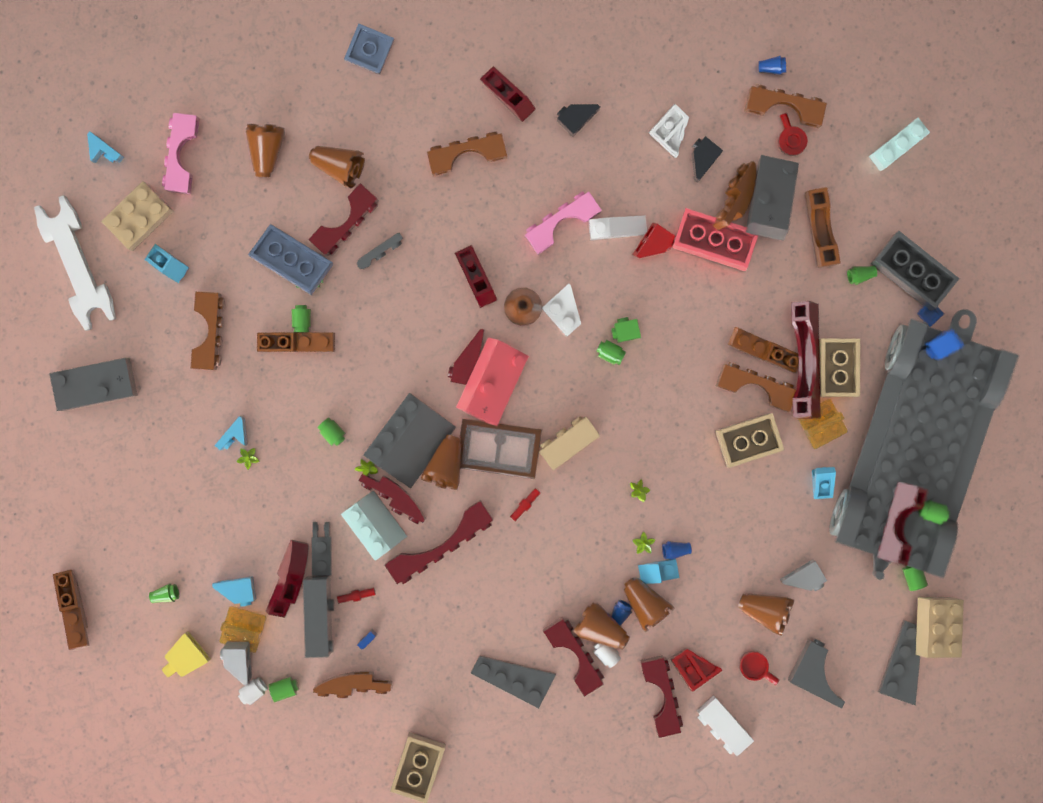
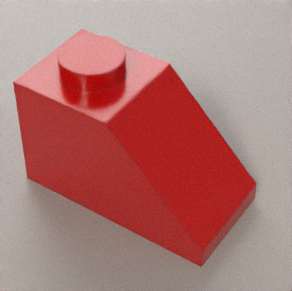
M652 223L632 255L637 258L665 253L673 247L676 236L659 224Z

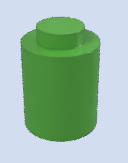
M906 565L902 568L910 591L928 586L924 571Z
M292 677L269 684V691L274 702L295 696L299 690L297 680H293Z

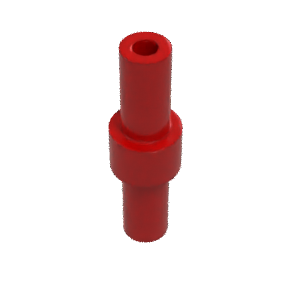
M535 488L526 499L523 498L521 500L520 506L510 517L516 522L525 510L528 511L531 508L532 502L541 492Z
M375 589L353 590L349 594L337 596V602L340 604L348 601H361V598L376 595Z

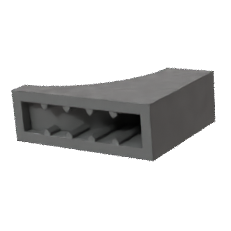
M808 639L788 681L842 709L845 701L833 693L825 677L824 664L828 649L824 647L825 643L814 639V641Z

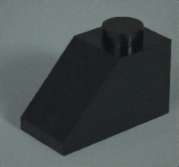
M570 104L568 108L564 106L557 113L559 116L557 122L573 137L600 110V106L598 104Z
M706 136L703 140L699 138L692 146L695 149L692 152L694 180L697 183L723 152L720 147Z

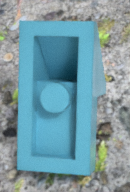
M89 131L87 137L91 162L96 163L104 152L103 156L112 163L114 160L119 163L123 160L124 156Z
M239 416L214 445L220 451L224 450V448L228 450L235 442L233 440L234 437L244 446L247 445L246 424L243 416Z
M822 467L812 470L814 499L833 498L836 477L835 467Z
M676 559L638 565L640 579L645 584L662 583L665 580L679 578Z

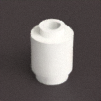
M595 643L593 646L595 648L593 653L605 666L608 665L609 668L613 667L621 659L619 652L615 648Z
M258 677L252 679L248 685L243 686L239 690L240 695L238 697L243 704L252 705L265 694L268 688L263 680Z

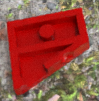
M684 649L670 659L692 692L723 671L720 667L696 655L689 649Z

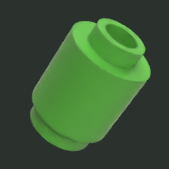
M295 305V309H291L294 332H309V328H311V309H307V305Z
M608 340L605 343L601 341L596 350L599 353L598 357L613 365H620L626 351L622 350V347Z
M330 418L324 420L317 427L320 430L319 433L331 446L334 444L338 446L345 440L344 435L346 433Z
M928 500L927 502L925 501L924 507L919 510L918 515L922 516L925 520L942 524L948 520L950 511L947 510L946 505Z

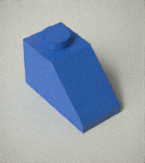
M946 330L926 342L925 346L927 348L925 351L931 359L940 360L959 350L964 345L954 330Z

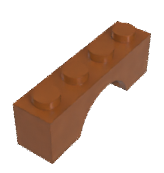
M756 84L755 87L752 86L749 89L744 112L763 116L772 106L786 105L797 113L800 124L820 128L823 123L827 103L822 102L821 98L811 97V99L803 98L804 95L799 93L789 95L785 94L784 90H767L766 86Z
M487 133L486 137L480 139L478 136L467 139L468 142L464 143L454 141L444 148L441 145L431 147L430 151H427L432 175L437 176L452 172L454 161L466 152L479 153L488 162L506 159L507 153L502 133Z
M828 188L808 190L805 192L817 266L822 268L838 265L841 261L838 244L834 239L831 227V205Z
M195 291L194 311L205 318L208 324V335L203 344L192 349L191 369L217 370V366H220L221 356L218 355V347H221L222 336H219V328L223 326V317H220V309L224 308V297H221L220 293Z
M731 362L728 365H723L716 383L717 387L736 393L746 384H756L767 393L769 406L786 412L791 411L796 391L793 389L794 385L783 382V384L776 383L775 378L767 375L764 378L757 376L758 372L747 369L745 372L739 369V365Z

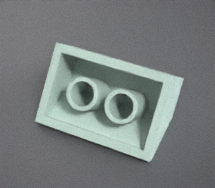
M374 490L341 514L375 561L407 537Z

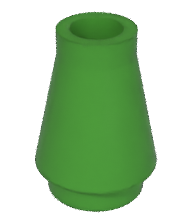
M852 266L851 269L847 270L848 281L850 284L858 285L873 277H877V269L875 266Z
M169 583L150 592V602H175V600L179 599L177 585Z

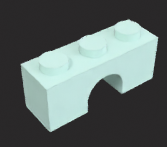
M917 118L872 153L869 158L882 171L927 136L930 131Z

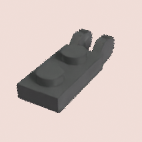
M397 233L371 250L361 259L357 260V266L360 269H366V267L371 265L372 259L379 260L385 256L386 253L384 251L391 247L394 250L402 244L400 240L403 239L402 235Z
M313 522L312 576H331L332 542L330 522H325L324 524L325 537H318L319 525L318 522Z

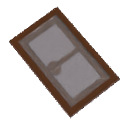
M462 419L460 469L535 479L542 430L504 424L495 426L483 421Z

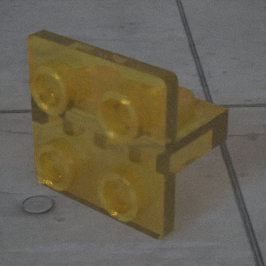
M831 399L821 403V418L798 419L813 449H817L848 432L842 421L845 419L841 412L837 411Z
M230 606L226 620L222 623L220 629L222 634L219 642L222 644H226L227 641L250 642V652L255 653L262 635L266 616Z

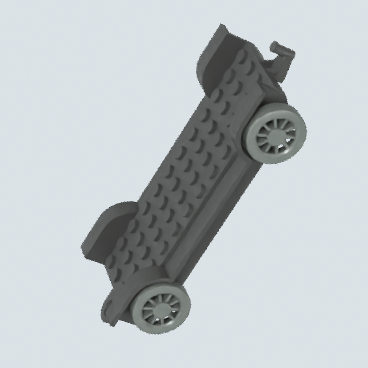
M970 310L957 311L948 329L954 330L964 346L940 360L931 359L925 351L927 348L925 343L943 331L928 327V324L914 319H910L908 326L899 325L889 344L884 365L888 373L849 488L841 492L834 507L829 527L830 534L837 536L835 542L873 554V576L878 580L884 578L883 571L891 563V561L877 557L898 482L928 490L926 502L930 500L946 505L947 510L950 511L948 520L938 524L923 519L922 516L918 515L919 510L909 515L904 525L905 538L912 546L908 566L941 578L945 576L957 539V519L993 412L998 408L1007 392L1019 355L1003 349L996 350L972 342L971 338L977 319ZM964 314L970 317V324L966 329L959 326V320Z

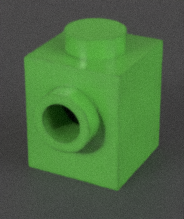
M628 317L617 319L618 323H615L614 328H611L613 340L617 339V343L641 338L637 319L629 320Z

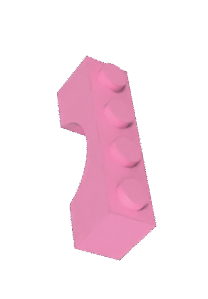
M173 113V118L169 120V129H171V137L167 138L169 154L165 157L164 161L167 171L162 179V186L168 192L191 194L193 175L182 167L180 152L186 142L198 136L200 118L196 115Z
M582 191L574 197V202L571 204L566 202L558 208V213L555 215L552 213L548 214L542 219L543 223L538 226L534 224L526 230L528 233L525 234V237L537 255L554 244L553 231L560 221L567 218H576L586 223L589 219L601 213V208L590 192L585 194Z

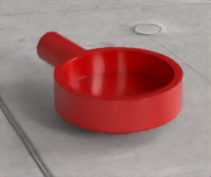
M787 113L781 114L780 118L784 130L779 135L778 146L788 156L799 155L807 146V135L801 128L791 126Z
M750 651L742 656L739 668L745 678L751 681L765 678L775 686L778 684L780 679L768 671L769 663L763 654L757 651Z

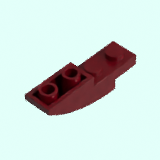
M364 474L360 476L358 481L362 482V487L370 491L372 488L379 491L378 495L387 500L389 497L392 498L389 506L392 507L391 510L399 515H402V513L408 515V519L416 524H419V522L424 523L426 518L416 501L396 482L385 475L382 476L380 481Z
M290 540L277 572L279 580L266 609L268 615L285 618L290 604L296 603L305 574L308 543Z

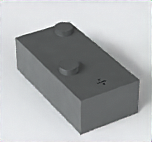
M761 155L756 167V182L750 203L746 233L784 241L789 231L799 163Z
M900 231L892 236L871 263L930 311L938 307L960 279Z
M121 358L49 373L57 411L138 396L130 358Z
M307 576L303 580L305 658L329 657L334 651L331 623L334 599H331L330 576Z

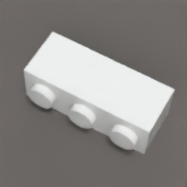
M714 695L697 710L699 713L697 718L704 726L708 724L712 728L710 732L717 740L721 738L724 741L723 747L730 755L734 753L738 756L754 742L752 737Z

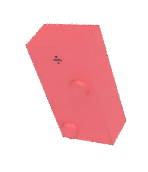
M685 208L673 248L746 271L758 235L746 233V227L730 223V225L717 230L713 226L717 218Z
M488 338L456 408L488 424L497 426L529 356L500 340Z

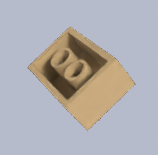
M142 181L101 222L128 250L133 251L174 211L147 183Z
M819 339L820 397H860V339Z
M773 413L715 430L726 467L728 468L784 450Z
M577 417L571 422L573 426L567 430L565 427L556 433L557 437L554 440L550 441V439H547L540 445L541 449L539 452L552 470H555L600 437L587 417Z
M918 597L916 655L926 658H962L964 600L953 597Z
M409 732L390 792L427 803L446 744Z

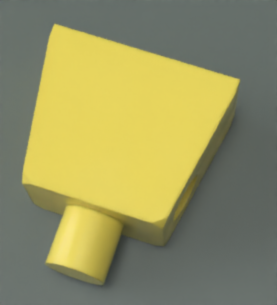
M187 631L164 656L169 663L162 668V671L167 677L172 676L175 672L183 677L206 664L211 658Z

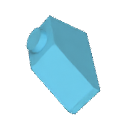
M156 244L144 259L162 274L177 283L185 276L189 268Z
M253 577L218 581L212 584L216 591L234 604L240 603V606L252 605V601L256 600Z

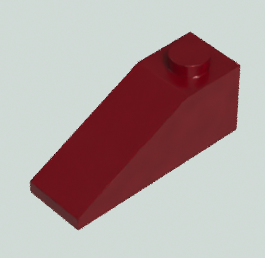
M494 66L480 78V81L521 122L536 110L530 99Z
M470 245L455 252L479 307L482 308L497 301V297L473 246Z
M484 329L478 331L454 362V366H450L448 378H451V382L467 385L480 356Z

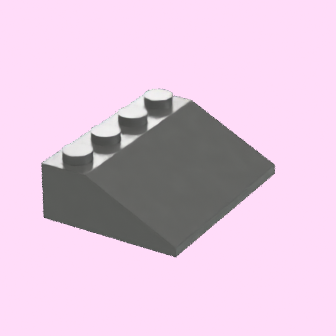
M409 393L363 455L397 480L412 488L443 439L446 438V435H451L456 426Z

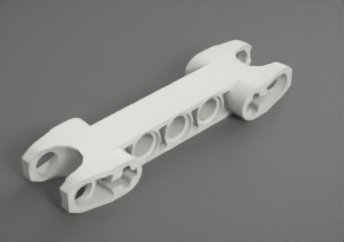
M63 195L59 197L61 211L55 218H49L42 206L34 207L37 226L46 243L52 240L55 242L76 293L75 296L68 298L69 304L84 330L88 331L92 329L90 314L95 308H101L109 321L115 320L116 314L113 299L106 284L96 285L74 232L82 228L81 221L67 197Z

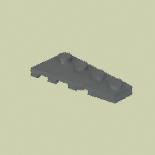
M903 620L878 692L916 706L920 656L916 655L917 625Z
M479 656L471 671V674L538 709L556 676V673L507 663L485 656Z

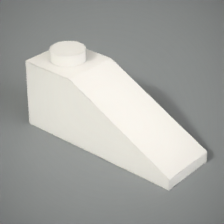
M646 215L589 219L588 221L590 241L645 235L647 232Z

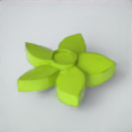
M240 448V453L243 457H240L237 463H245L246 469L249 470L251 462H260L254 457L255 448L250 449L248 452Z
M363 459L360 461L361 466L355 468V471H363L365 476H368L369 473H378L372 461L367 463Z
M642 479L637 484L629 483L634 490L631 493V497H638L640 501L644 502L646 500L645 494L650 489L643 487Z
M644 531L641 534V539L636 538L632 540L638 546L637 554L642 553L644 550L648 553L652 552L649 545H652L655 539H647Z

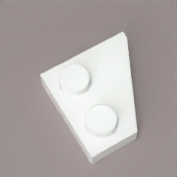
M674 104L648 132L674 158H677L679 155L678 151L681 141H683L684 130L689 116Z
M568 284L542 307V310L566 336L581 325L571 285Z

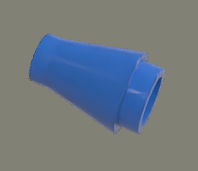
M780 55L759 61V73L779 75L786 73V57H781Z
M667 542L662 545V553L664 559L673 560L691 554L692 548L690 543Z
M623 600L615 603L611 617L620 626L632 613L631 605Z

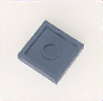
M358 23L344 60L380 75L395 39Z

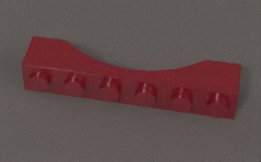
M811 301L792 302V324L797 339L799 357L798 381L793 397V418L819 419L821 418L819 304Z
M480 500L464 511L457 530L443 544L422 553H400L385 563L384 566L396 584L400 582L405 584L412 579L411 575L417 571L420 574L428 568V563L440 561L444 558L443 553L448 550L453 552L460 547L459 543L465 539L468 542L476 536L475 532L479 529L482 531L492 526L491 521H493V518Z

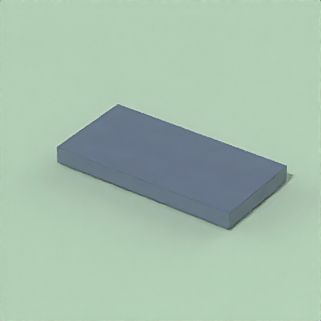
M272 224L269 225L248 254L252 259L310 295L313 294L334 265L327 258Z

